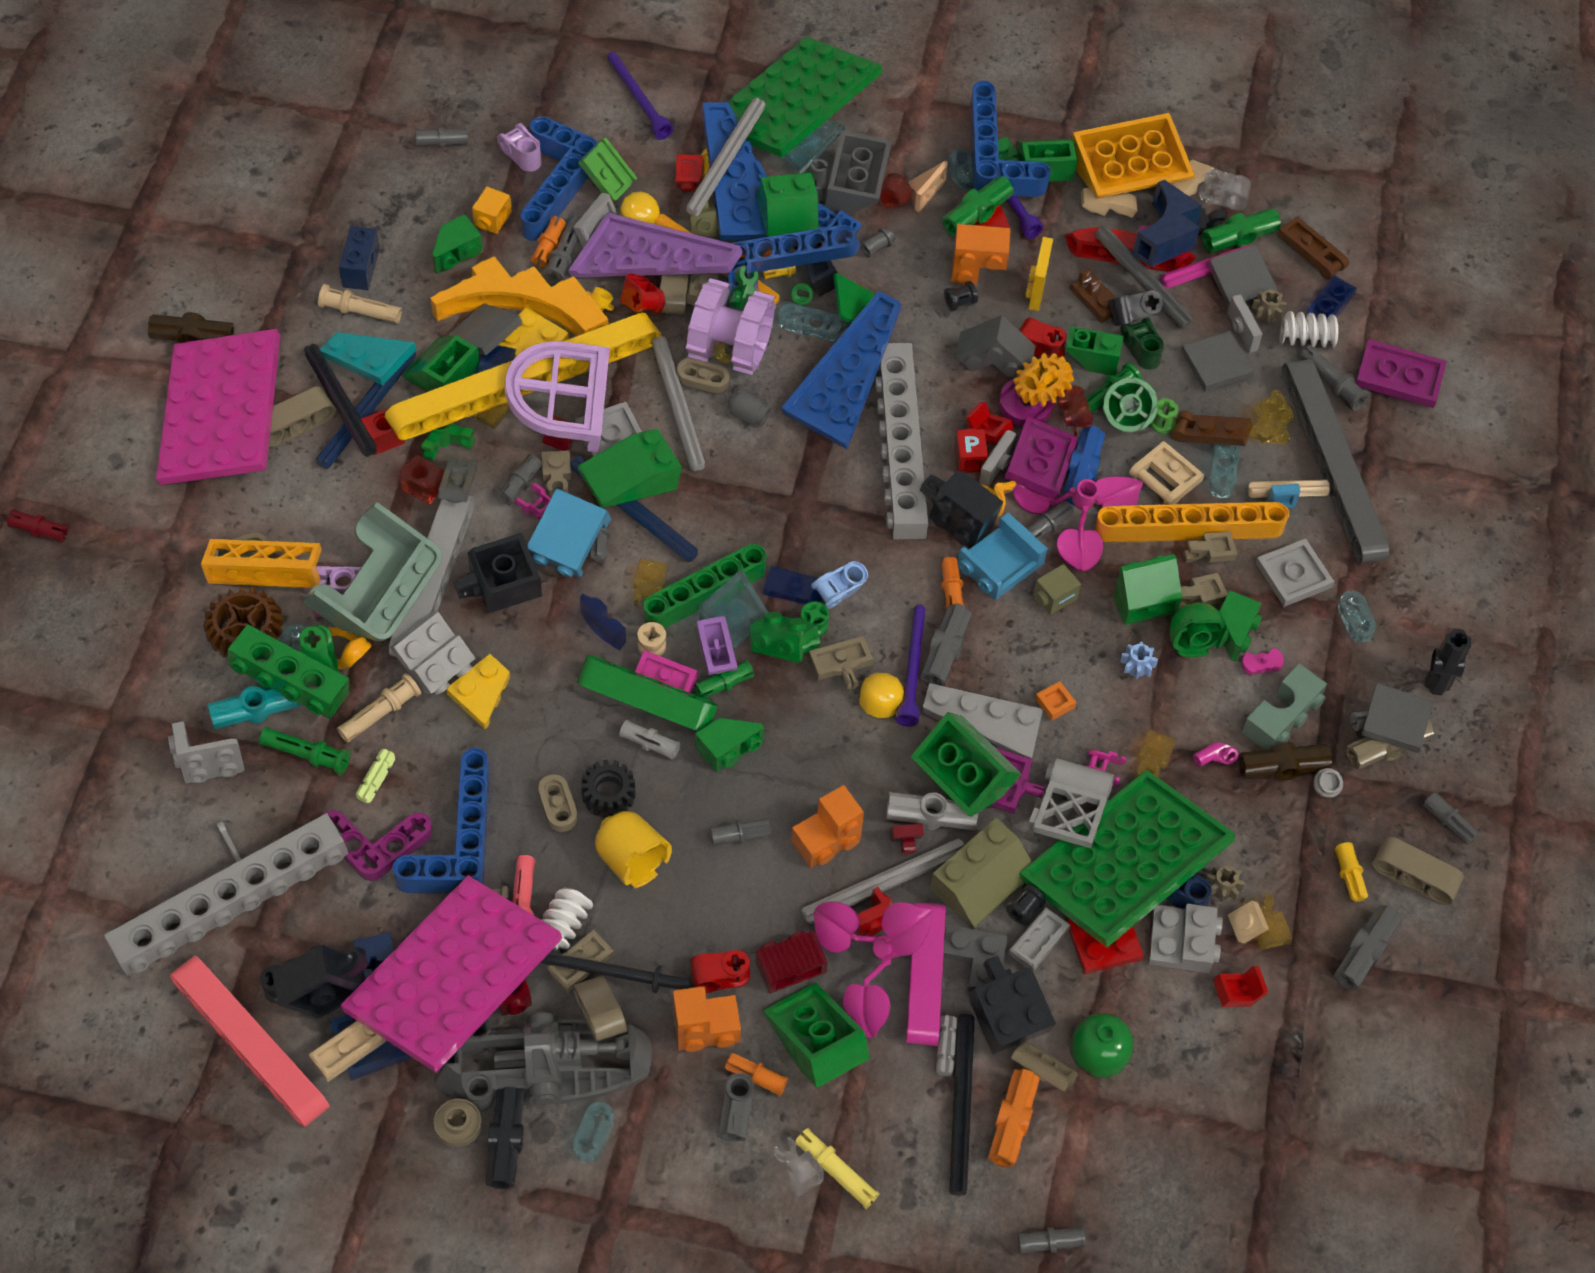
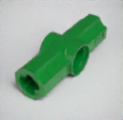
M998 176L979 191L976 189L970 190L963 197L959 206L942 217V224L946 232L953 237L956 235L957 224L974 225L976 222L984 223L990 219L995 208L1013 195L1014 188L1010 180L1005 176Z
M1271 208L1249 216H1245L1244 213H1237L1231 216L1225 224L1202 231L1203 247L1207 252L1213 253L1233 245H1237L1240 248L1252 244L1257 237L1280 229L1279 214L1276 209Z

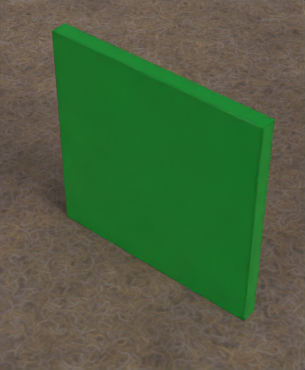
M835 273L833 277L839 319L852 323L874 297V292Z

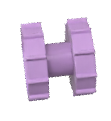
M709 278V281L702 286V290L695 302L690 325L688 326L686 345L689 353L688 357L708 362L709 358L714 356L719 342L734 346L731 359L734 365L733 370L753 375L754 371L759 369L760 362L767 349L771 329L773 328L776 308L775 296L754 291V295L748 297L744 311L729 308L728 299L731 294L728 288L729 283Z

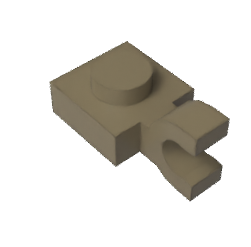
M1230 531L1206 533L1201 541H1188V550L1183 552L1186 563L1200 560L1204 556L1207 557L1208 563L1235 561L1238 555Z
M1215 573L1192 578L1190 587H1181L1182 600L1179 609L1194 601L1210 605L1224 603L1228 593L1219 574Z

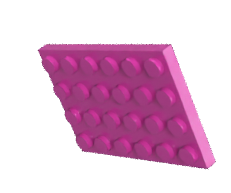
M277 329L174 344L156 480L160 485L265 471L267 469L281 337Z
M468 875L341 1004L344 1013L437 1073L562 940V935L559 930Z

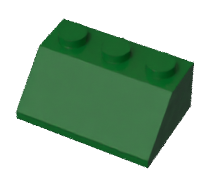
M950 712L945 714L911 755V758L970 817L1002 798L1022 775L962 715Z

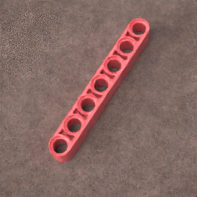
M194 955L169 974L179 991L300 1126L305 1128L330 1108L329 1103L321 1092L199 957Z

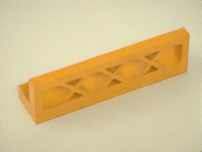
M210 539L201 562V567L208 584L313 588L319 585L321 580L316 565L322 548L320 543ZM216 549L230 551L223 556H214ZM248 550L257 552L249 558L240 556ZM274 552L284 553L276 559L268 558ZM302 553H311L309 560H298L295 557Z

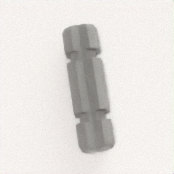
M943 1015L940 1018L936 1074L939 1076L948 1077L953 1073L955 1032L957 1027V1018L955 1016Z

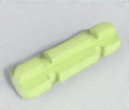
M386 749L380 750L376 757L377 761L373 762L363 780L364 784H361L356 792L359 801L369 804L375 796L374 791H378L389 772L387 769L391 768L395 761V754Z

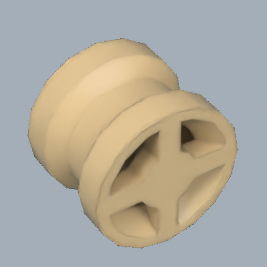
M648 622L639 628L637 637L640 654L642 655L645 650L661 656L666 650V631L664 627L659 623Z

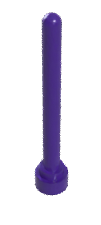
M615 52L608 53L607 58L650 119L652 133L659 140L668 138L674 130L668 118L659 116Z
M1011 196L1007 199V202L1021 220L1020 229L1025 237L1031 239L1038 236L1044 228L1039 218L1029 214L1017 196Z
M921 604L916 605L914 608L904 701L901 702L896 710V722L907 727L917 725L920 715L915 699L925 619V607Z

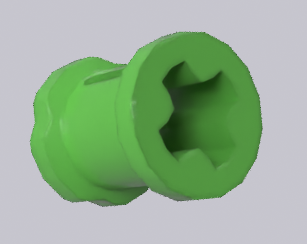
M1162 398L1157 402L1158 412L1150 425L1155 432L1167 434L1175 426L1174 418L1177 416L1179 409L1173 400ZM1163 420H1166L1164 427H1162Z

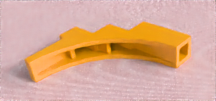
M495 256L471 267V278L464 279L459 284L430 297L432 314L437 321L458 313L476 310L485 303L496 308L522 311L527 307L537 314L558 323L576 337L608 325L606 315L574 276L565 281L558 282L553 287H550L534 266L510 277Z

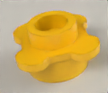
M595 287L592 293L586 291L602 311L604 309L613 311L614 306L611 304L613 296L607 290Z

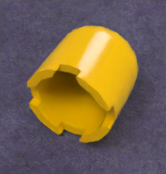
M622 811L605 818L595 838L596 851L601 859L626 886L631 884L634 888L646 885L656 878L658 874L655 870L662 861L667 864L672 854L671 844L641 816L631 811Z

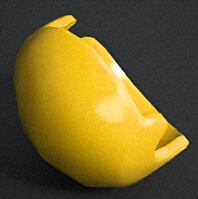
M642 191L633 192L624 198L619 215L655 224V219L660 215V209L657 201L650 194Z
M873 673L865 678L862 683L859 698L860 706L868 715L876 718H889L896 714L897 707L903 702V686L899 679L891 674Z

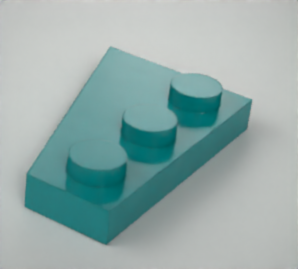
M336 332L320 350L325 359L383 386L417 348L415 342Z

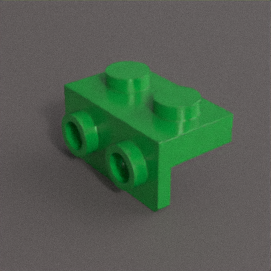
M778 612L766 613L765 616L750 625L752 652L796 663L803 660V645L818 636L817 624L809 623L803 618L792 619L784 617Z

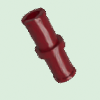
M15 509L10 512V515L14 517L8 516L7 520L8 527L30 532L31 536L37 538L44 536L61 543L66 540V537H63V535L67 536L69 532L68 525L46 520L43 515L33 516Z

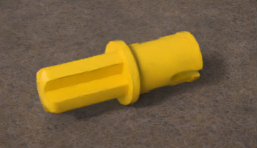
M1345 842L1337 845L1334 851L1341 868L1339 874L1345 880L1350 899L1354 902L1367 899L1368 893L1362 877L1364 870L1357 861L1353 843Z

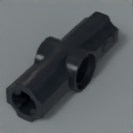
M1454 629L1451 633H1447L1440 648L1435 647L1433 650L1430 670L1425 678V687L1429 688L1434 695L1442 696L1444 692L1450 690L1455 678L1462 677L1466 656L1471 648V637L1462 629Z
M514 1087L498 1089L494 1121L490 1123L489 1160L486 1185L495 1189L506 1190L507 1188L514 1187L518 1154H521L524 1134L522 1118L525 1091Z

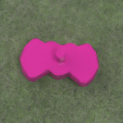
M1276 648L1271 649L1267 654L1261 652L1257 656L1246 652L1241 661V667L1250 676L1255 673H1270L1273 670L1279 672L1284 666V656Z

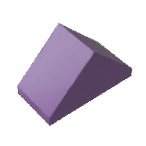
M725 616L697 621L702 662L708 675L737 670L738 667Z

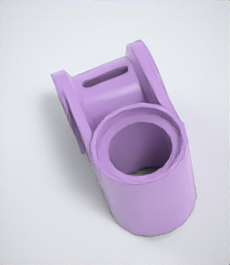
M518 123L515 125V129L506 134L500 133L497 135V141L501 150L522 170L532 172L541 167L540 143L528 132L523 124Z

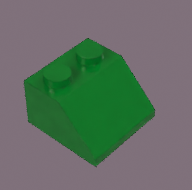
M812 172L761 177L756 197L767 237L819 229L818 194Z

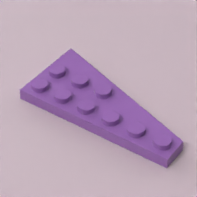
M607 212L568 272L571 277L626 276V274L730 273L743 252L738 245Z

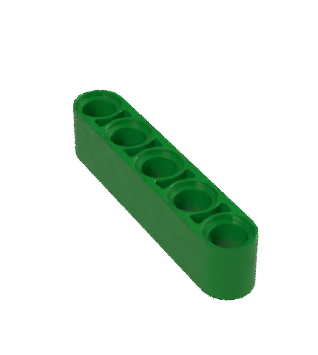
M758 544L747 545L648 596L643 603L644 624L655 622L662 625L665 629L761 579L766 573L767 553L765 549Z
M586 655L577 684L696 731H700L712 723L718 704L591 655Z

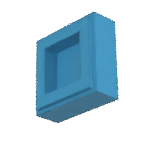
M1299 483L1271 485L1266 502H1279L1287 508H1294L1301 492Z

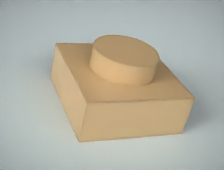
M1250 901L1228 914L1238 942L1246 943L1269 930L1258 902Z

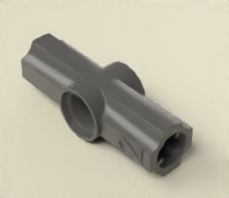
M957 603L949 605L940 629H936L929 648L930 654L921 674V679L927 685L932 683L945 686L954 662H957L964 643L963 637L972 616V612L964 605Z
M1379 904L1365 928L1359 930L1347 950L1349 951L1333 976L1339 985L1347 990L1353 989L1355 991L1360 987L1372 966L1375 967L1388 946V940L1402 920L1396 909L1389 905Z

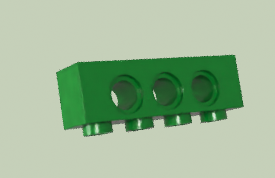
M248 624L228 648V665L236 673L248 675L261 686L278 691L291 702L296 701L306 706L315 715H322L330 719L349 694L348 677ZM259 659H265L266 661L260 662V661H257V660H259ZM287 672L292 673L290 675H283V673ZM309 686H316L317 688H315V689H310V688H307V687H309Z

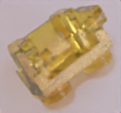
M1273 390L1269 398H1263L1260 403L1255 405L1257 423L1252 426L1251 436L1255 441L1260 440L1261 443L1275 442L1280 445L1287 444L1290 438L1287 426L1289 422L1293 421L1294 413L1281 392Z

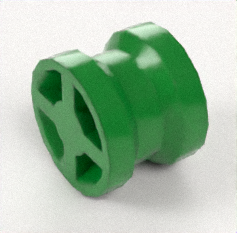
M809 602L802 608L801 618L809 623L817 624L818 637L823 636L829 626V610L821 602Z

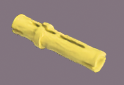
M806 1128L803 1131L804 1135L800 1134L795 1144L815 1161L814 1165L818 1169L823 1168L867 1209L871 1205L870 1202H874L880 1193L875 1191L835 1154L836 1150L831 1145L827 1147L809 1128Z

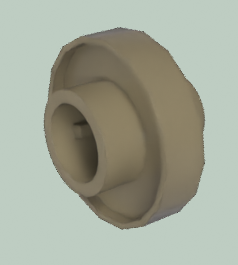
M458 1098L448 1100L435 1113L434 1127L436 1135L441 1142L448 1146H467L475 1141L480 1134L482 1126L480 1111L475 1104L468 1100Z

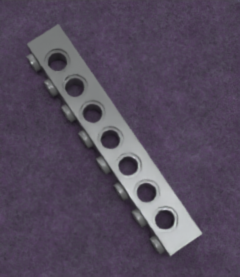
M888 343L878 368L879 376L875 377V391L881 394V398H877V414L882 415L883 418L882 421H879V437H884L885 442L881 443V460H886V466H883L882 476L883 482H888V489L884 490L885 505H890V512L886 513L887 529H892L893 540L926 539L928 515L926 496L920 491L921 485L924 482L912 343Z
M326 813L108 932L104 936L125 974L129 976L133 973H140L154 961L173 955L183 945L200 940L210 930L229 924L234 917L245 911L256 909L260 906L261 902L272 896H279L285 893L295 883L312 878L317 871L328 865L332 866L339 863L344 856L349 854L344 840ZM318 848L315 853L306 854L309 849ZM284 863H291L285 869H278ZM256 878H263L260 883L251 884ZM236 893L233 898L223 900L227 894ZM208 908L204 914L195 915L198 910ZM179 924L175 930L167 931L171 925ZM151 939L150 943L146 946H139L142 941Z

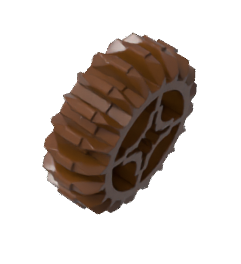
M240 587L238 593H233L229 589L227 597L218 595V603L210 602V611L205 612L206 621H204L203 627L206 632V639L211 644L212 649L215 652L220 651V654L225 658L228 656V648L247 624L257 629L262 625L261 622L266 619L260 631L275 639L282 637L284 620L283 616H281V608L276 605L275 599L272 596L267 597L264 590L257 594L253 587L248 592H245ZM230 617V620L225 623L226 627L222 629L224 622Z

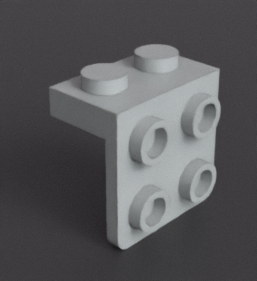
M184 721L172 723L173 735L168 736L170 751L173 754L175 768H181L185 784L191 782L202 783L207 779L220 776L232 777L245 770L237 739L232 738L191 746Z

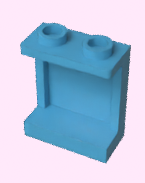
M556 488L527 545L533 561L544 567L547 564L557 567L556 571L566 577L571 578L572 575L581 578L583 574L581 567L601 528L607 529L611 517L607 510Z
M1008 512L1000 518L998 529L968 550L966 547H962L959 550L958 567L963 574L969 575L978 584L983 593L989 594L996 601L1045 563L1048 548Z

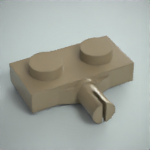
M864 636L809 651V659L818 681L842 675L847 689H852V686L854 689L859 685L853 673L855 670L873 665V657Z

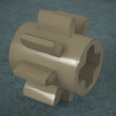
M1272 289L1264 292L1259 291L1257 299H1254L1252 309L1257 310L1256 318L1267 323L1275 319L1279 321L1287 306V303L1281 302L1283 294Z
M1230 863L1220 868L1214 865L1212 874L1206 878L1210 885H1212L1211 895L1219 898L1222 903L1230 897L1235 901L1239 894L1238 891H1242L1245 885L1244 881L1239 880L1242 871L1231 867Z

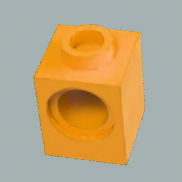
M486 187L472 207L474 226L481 230L498 234L512 213L510 195Z

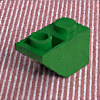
M465 214L441 226L432 253L436 274L449 270L455 265L474 258L483 252L481 234Z
M1070 326L1066 351L1089 372L1116 375L1123 336Z
M1230 590L1220 609V613L1229 630L1228 639L1223 645L1230 659L1236 662L1240 652L1246 654L1251 644L1252 637L1248 636L1250 631L1256 632L1263 616L1258 613L1262 603Z
M718 718L695 733V748L716 773L724 767H732L741 756L747 752L752 753L756 751L764 741V726L761 723Z

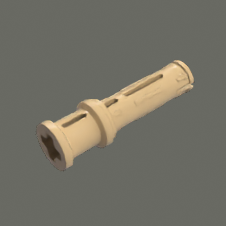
M323 284L319 293L318 306L320 308L327 306L338 309L343 314L354 312L395 324L399 323L402 315V307L354 295L351 290L340 291L330 288L328 284Z
M407 673L401 676L402 680L389 689L384 688L380 693V697L337 727L336 729L342 739L349 743L391 711L398 712L403 703L413 696L418 697L421 695L418 685Z

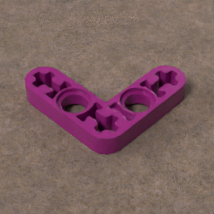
M331 810L322 814L327 813L333 824H338L339 831L342 833L341 837L345 843L353 839L361 843L357 850L348 851L349 854L344 856L343 859L362 878L368 881H375L383 877L393 869V864L397 858L412 854L427 842L433 833L430 818L423 813H413L372 844L339 811ZM417 825L420 827L423 825L424 831H414L413 826ZM392 841H400L404 846L401 851L392 853L387 850V845ZM364 854L370 863L377 864L376 869L366 867L365 860L362 858Z

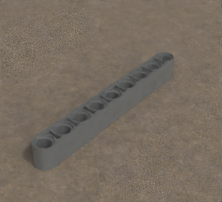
M1306 359L1284 363L1282 366V376L1322 478L1329 481V495L1356 562L1358 564H1365L1388 559L1389 545L1313 360Z

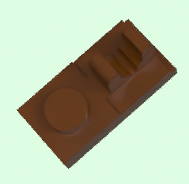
M1089 268L1080 272L1078 281L1070 284L1069 289L1100 323L1112 318L1108 300L1116 297L1100 282L1099 278L1091 273Z

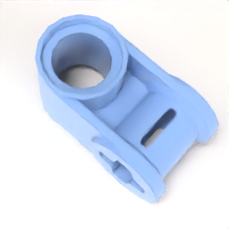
M852 561L833 572L824 574L814 581L811 587L813 590L817 589L826 602V607L831 609L844 599L854 595L868 578V571L863 564Z

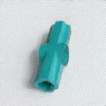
M250 686L244 689L241 695L208 703L207 706L215 730L245 721L258 724L265 721L268 715L301 707L302 704L287 700L281 693L272 688L262 689L257 686Z

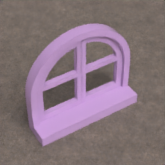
M551 341L536 344L525 349L512 361L507 371L505 397L509 408L517 419L534 431L548 436L588 441L587 451L598 452L602 433L610 348ZM554 357L551 382L521 378L526 369L532 364ZM559 357L590 361L588 387L557 383ZM520 389L550 393L547 418L534 412L525 403ZM555 394L586 398L584 424L553 420Z

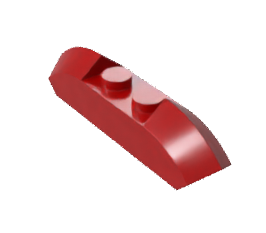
M1100 227L1083 228L1064 234L1068 249L1075 257L1120 264L1095 237L1096 231ZM1110 229L1133 252L1137 233ZM1189 251L1153 267L1148 266L1140 259L1138 260L1147 269L1170 272L1191 265L1196 256Z

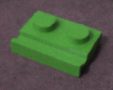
M606 137L601 139L578 162L601 193L610 195L612 202H615L631 186L630 184L638 179Z

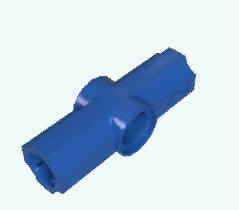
M1089 426L1082 429L1077 449L1072 454L1068 469L1069 476L1063 495L1069 492L1072 487L1076 489L1082 480L1090 479L1095 481L1101 459L1099 456L1105 439V433L1099 427ZM1073 496L1066 499L1069 504L1074 505Z

